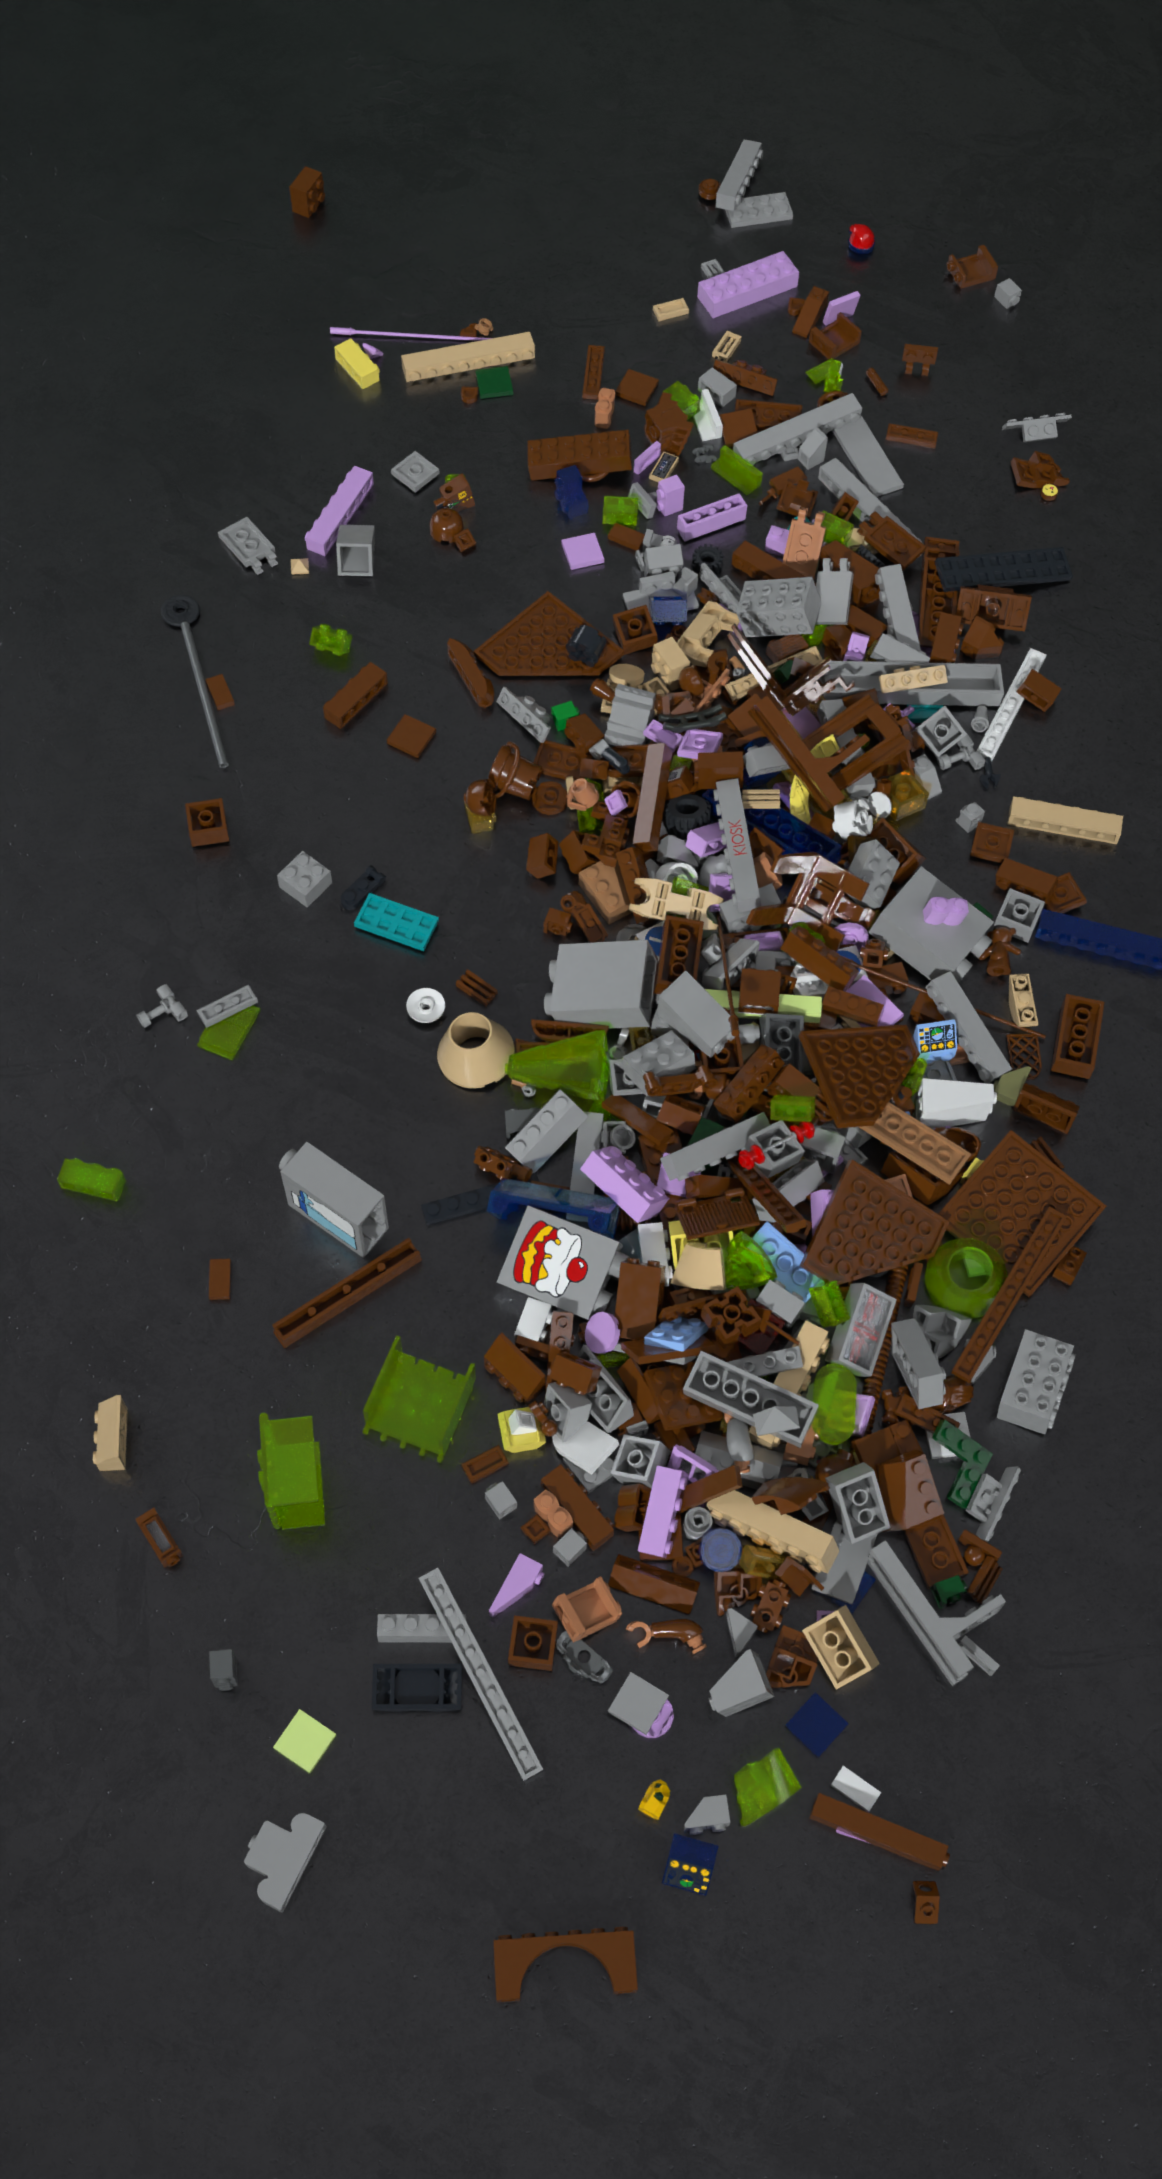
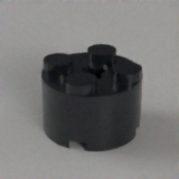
M581 625L579 628L575 627L566 644V649L569 653L568 657L573 661L581 660L587 666L594 667L607 645V640L604 636L601 638L598 635L599 631L590 626Z

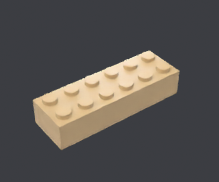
M805 1321L796 1338L800 1342L799 1345L794 1343L792 1346L800 1347L803 1367L779 1372L773 1383L799 1396H802L800 1394L802 1390L806 1392L811 1382L810 1374L811 1372L815 1373L818 1369L821 1359L819 1356L826 1353L830 1341L828 1331L808 1321ZM751 1426L749 1430L750 1440L769 1450H772L773 1446L778 1447L781 1441L780 1438L771 1434L757 1436L754 1426Z
M731 1491L707 1503L710 1515L714 1518V1522L723 1528L726 1526L731 1527L736 1534L742 1537L747 1535L752 1538V1541L761 1546L766 1544L777 1554L782 1555V1553H785L799 1564L804 1562L815 1572L820 1573L823 1571L828 1574L839 1553V1548L832 1535L787 1514L781 1515L778 1510L763 1503L755 1505L752 1498L738 1491Z

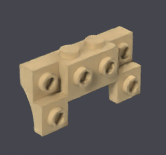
M708 601L677 641L678 646L686 657L690 659L692 665L707 667L708 658L714 653V650L707 649L721 629L733 632L731 626L734 623L738 626L740 623L738 616L726 610L717 602Z

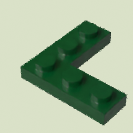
M940 1420L932 1439L964 1461L947 1498L962 1509H965L993 1453L947 1420Z

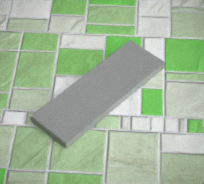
M862 416L856 422H850L839 429L832 430L859 477L872 494L878 497L903 488V482Z

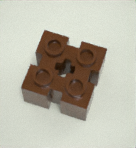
M738 1286L724 1293L721 1302L716 1298L702 1307L701 1317L709 1329L715 1327V1338L723 1349L738 1342L741 1333L746 1337L759 1330L761 1318L752 1306L746 1307L747 1298Z

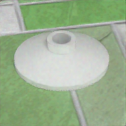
M421 988L409 996L406 1004L407 1012L415 1021L430 1023L442 1016L445 1010V1001L438 991L431 988Z

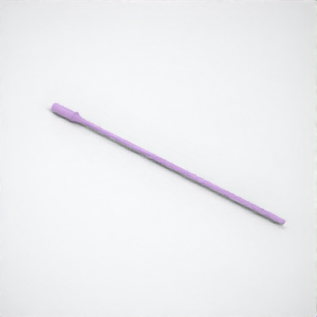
M330 327V334H341L350 336L353 334H371L472 341L493 339L480 337L361 331L352 329L351 327Z

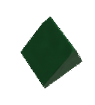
M792 659L782 663L773 672L780 684L788 681L793 665Z

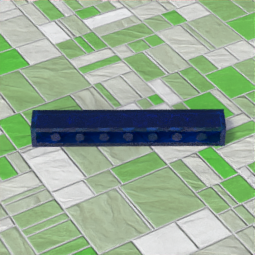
M1043 909L1035 934L1036 938L1056 942L1063 946L1076 947L1080 950L1096 952L1099 955L1112 956L1119 960L1124 959L1135 964L1151 966L1155 969H1162L1161 938Z

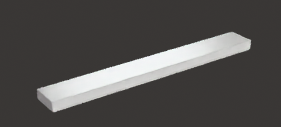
M1030 648L977 751H980L984 758L990 757L991 762L1025 699L1016 693V690L1031 669L1039 672L1047 654Z

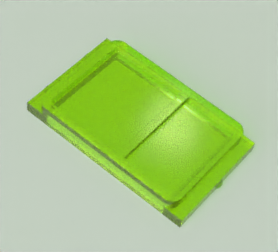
M252 1005L208 1028L205 1027L197 1046L233 1060L259 1014L260 1008Z

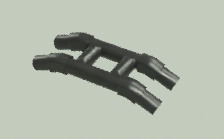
M719 703L712 708L710 707L700 712L683 715L659 714L658 720L664 722L663 730L681 733L687 730L714 727L727 719L725 712L714 716L723 710ZM698 719V721L688 723V721Z

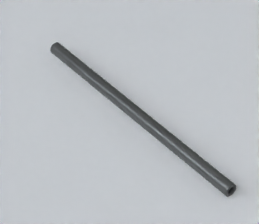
M189 622L181 623V628L219 766L226 768L229 764Z

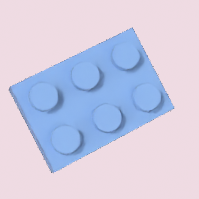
M678 1317L670 1322L663 1321L644 1337V1345L684 1352L708 1331V1326L698 1318L685 1319Z

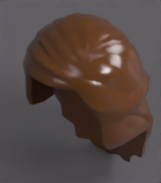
M960 1127L935 1128L934 1131L971 1153L967 1162L977 1157L981 1141L974 1133Z
M955 1375L946 1377L943 1380L946 1394L943 1395V1404L932 1406L931 1408L940 1413H949L959 1406L971 1402L974 1390L972 1383L969 1384Z

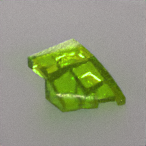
M780 1748L773 1749L760 1761L749 1762L734 1774L735 1786L738 1791L737 1801L738 1804H741L742 1819L740 1823L742 1827L767 1814L802 1788Z

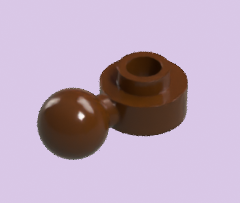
M535 1400L529 1407L538 1421L541 1422L542 1433L546 1436L555 1435L558 1431L557 1423L554 1420L548 1419L546 1413L549 1411L542 1401L538 1403Z

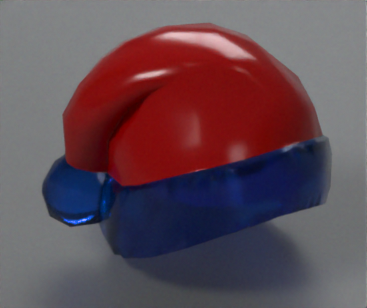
M863 224L851 225L849 228L851 236L848 239L849 248L859 254L872 252L875 246V237L872 230Z

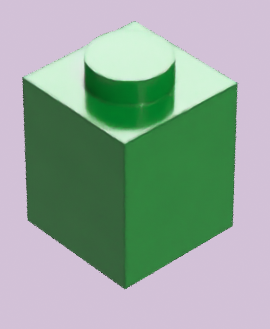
M572 701L551 707V718L558 731L566 728L567 719L580 715L578 707H574Z

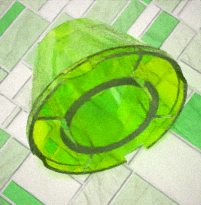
M960 1238L951 1240L937 1249L935 1256L931 1257L927 1264L925 1283L927 1292L937 1307L974 1319L986 1314L1008 1275L1002 1258L991 1246L976 1239ZM960 1259L974 1260L985 1270L987 1282L978 1289L968 1290L961 1288L952 1280L949 1267Z

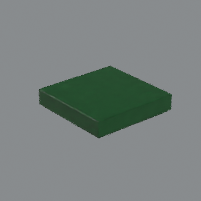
M508 366L475 370L480 399L513 395Z

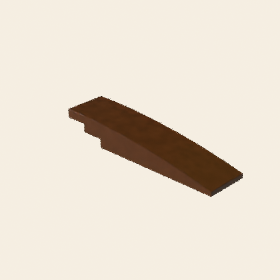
M925 537L924 545L926 549L923 552L918 640L920 647L932 648L940 613L956 615L957 591H943L935 560L937 558L959 556L960 551L959 541Z

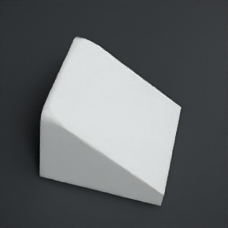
M515 1409L508 1419L512 1435L537 1431L535 1417L531 1412Z

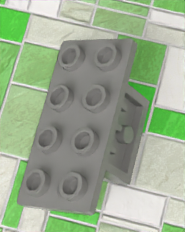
M674 571L640 578L639 590L623 593L627 610L647 605L650 616V601L678 600V610L679 606H683V608H680L683 611L697 609L699 604L694 592L686 599L673 591V585L676 583ZM656 604L652 605V606H653V610H654V611H658V610H655V607H657V605H656ZM662 606V608H663L664 610H667V611H668V610H671V608H672V607Z
M836 1520L831 1535L836 1541L839 1553L828 1574L823 1571L816 1574L815 1578L823 1585L824 1589L821 1591L814 1585H812V1589L845 1603L853 1604L868 1562L867 1557H869L868 1555L874 1546L877 1534L851 1544L844 1537L845 1534L841 1533L843 1525H840L838 1520Z

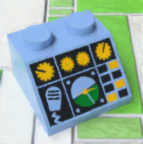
M955 1019L916 1026L913 1040L920 1053L916 1064H929L938 1060L949 1061L955 1057L957 1051Z

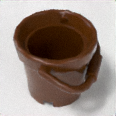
M508 741L507 744L500 748L488 775V779H491L495 785V789H492V791H500L496 794L497 798L503 796L504 793L530 800L543 767L521 756L519 747L515 743Z

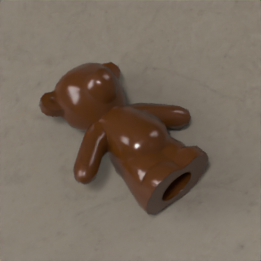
M997 927L987 933V936L993 940V944L984 951L979 959L984 960L990 955L987 965V973L989 975L1011 974L1008 951L1015 955L1021 954V950L1010 943L1012 935L1016 933L1015 928Z

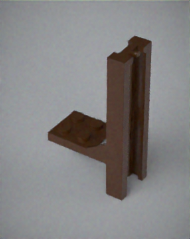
M765 696L748 711L749 715L824 813L845 798L827 773L867 743L870 739L866 734L861 738L857 735L845 747L843 746L830 757L815 758L768 696Z

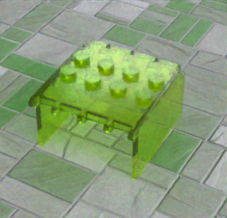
M396 1335L363 1409L366 1424L363 1434L367 1435L369 1430L373 1429L382 1433L381 1441H385L387 1435L402 1440L400 1448L404 1449L406 1443L420 1447L419 1455L424 1456L426 1450L439 1454L437 1462L441 1463L472 1392L476 1379L475 1364H470L465 1376L458 1373L456 1379H453L455 1372L440 1366L436 1372H433L435 1364L419 1359L417 1365H415L416 1357L402 1353L401 1338Z
M261 1413L259 1416L261 1450H257L258 1463H260L262 1470L259 1471V1483L261 1484L262 1491H264L265 1505L273 1527L279 1529L282 1526V1530L325 1525L319 1442H314L312 1416L269 1420L266 1413Z

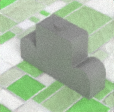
M301 1813L292 1819V1832L269 1821H265L258 1835H253L248 1845L250 1850L244 1863L248 1868L267 1877V1879L259 1883L257 1888V1894L263 1903L283 1913L327 1827L324 1822L308 1814Z

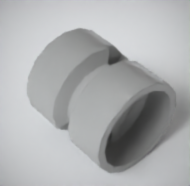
M694 1507L686 1513L683 1533L687 1539L696 1542L701 1538L705 1539L709 1536L712 1526L710 1512L702 1507Z

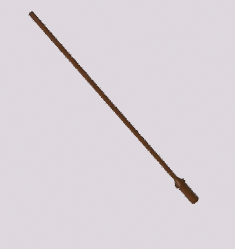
M716 912L731 1013L728 1020L731 1034L736 1037L740 1034L739 1019L734 1013L720 913Z
M839 955L847 962L852 963L855 968L928 994L927 990L864 967L852 959ZM974 1008L978 1014L1045 1039L1046 1037L1042 1033L1026 1027H1018L1013 1022Z

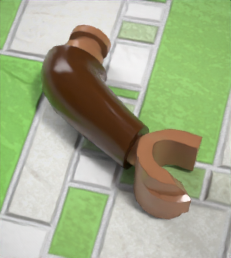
M667 1620L651 1623L652 1625L650 1626L642 1621H633L625 1629L628 1631H633L636 1627L645 1629V1638L637 1643L639 1648L646 1645L652 1636L654 1638H678L682 1643L687 1642L689 1647H693V1654L707 1647L706 1643H702L703 1637L701 1633L704 1632L702 1627L693 1620Z

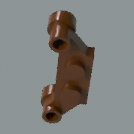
M572 895L562 897L560 903L562 910L573 914L589 943L604 942L608 934L589 903L585 905L577 902Z
M707 1065L698 1068L697 1073L664 1076L660 1078L655 1076L653 1072H647L643 1075L646 1084L645 1089L649 1096L690 1093L701 1085L705 1090L712 1089L717 1085L716 1077L711 1073Z

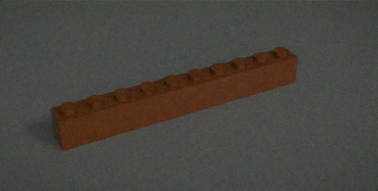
M746 540L732 555V565L757 580L806 577ZM850 603L848 623L845 626L851 633L857 632L870 636L867 647L873 650L880 636L883 633L887 634V625Z

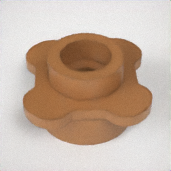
M482 318L475 325V329L481 334L488 336L489 332L493 330L491 321Z

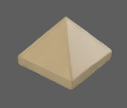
M308 558L291 559V574H309Z

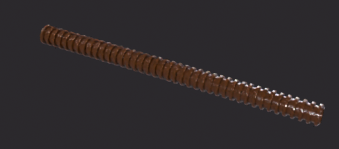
M909 1264L889 1270L890 1274H888L886 1291L884 1293L897 1300L872 1376H866L867 1379L864 1380L865 1385H863L864 1391H862V1394L875 1398L864 1436L872 1434V1424L875 1422V1412L877 1411L878 1400L880 1399L879 1394L881 1393L882 1382L884 1381V1370H886L887 1358H889L888 1352H890V1346L892 1345L891 1323L897 1322L896 1317H898L900 1300L902 1299L901 1294H903L905 1277L907 1276L906 1271H908ZM852 1436L851 1442L862 1437ZM851 1445L849 1447V1453L853 1455V1452H855V1450L853 1448V1445ZM853 1458L852 1463L854 1465H857L855 1462V1458Z

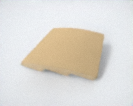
M686 1243L671 1279V1284L695 1289L725 1290L723 1248H707V1243Z

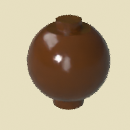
M838 1449L836 1454L826 1455L816 1466L815 1479L826 1482V1477L855 1466L852 1463L854 1456L842 1449ZM829 1490L821 1492L831 1498Z

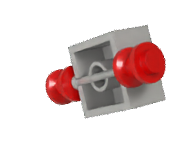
M803 1119L799 1122V1127L792 1125L788 1129L783 1120H780L750 1135L744 1146L745 1150L739 1153L740 1165L750 1170L754 1167L755 1163L760 1171L767 1178H770L799 1163L805 1152L800 1144L803 1143L804 1137L807 1139L814 1137V1125L810 1121Z

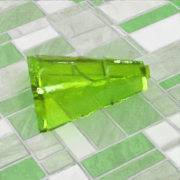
M596 1030L509 1055V1062L505 1064V1073L509 1075L510 1079L540 1089L544 1087L556 1092L560 1089L565 1094L587 1100L602 1101L607 1091L609 1061H607L606 1054L608 1052L605 1030Z

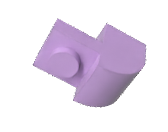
M852 632L848 650L843 661L863 662L870 636Z

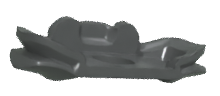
M564 1631L556 1641L557 1649L563 1654L562 1657L573 1673H578L599 1683H604L609 1679L613 1672L612 1667L580 1639L573 1643L567 1631ZM582 1650L589 1651L591 1655L587 1663H581L578 1660V1654Z

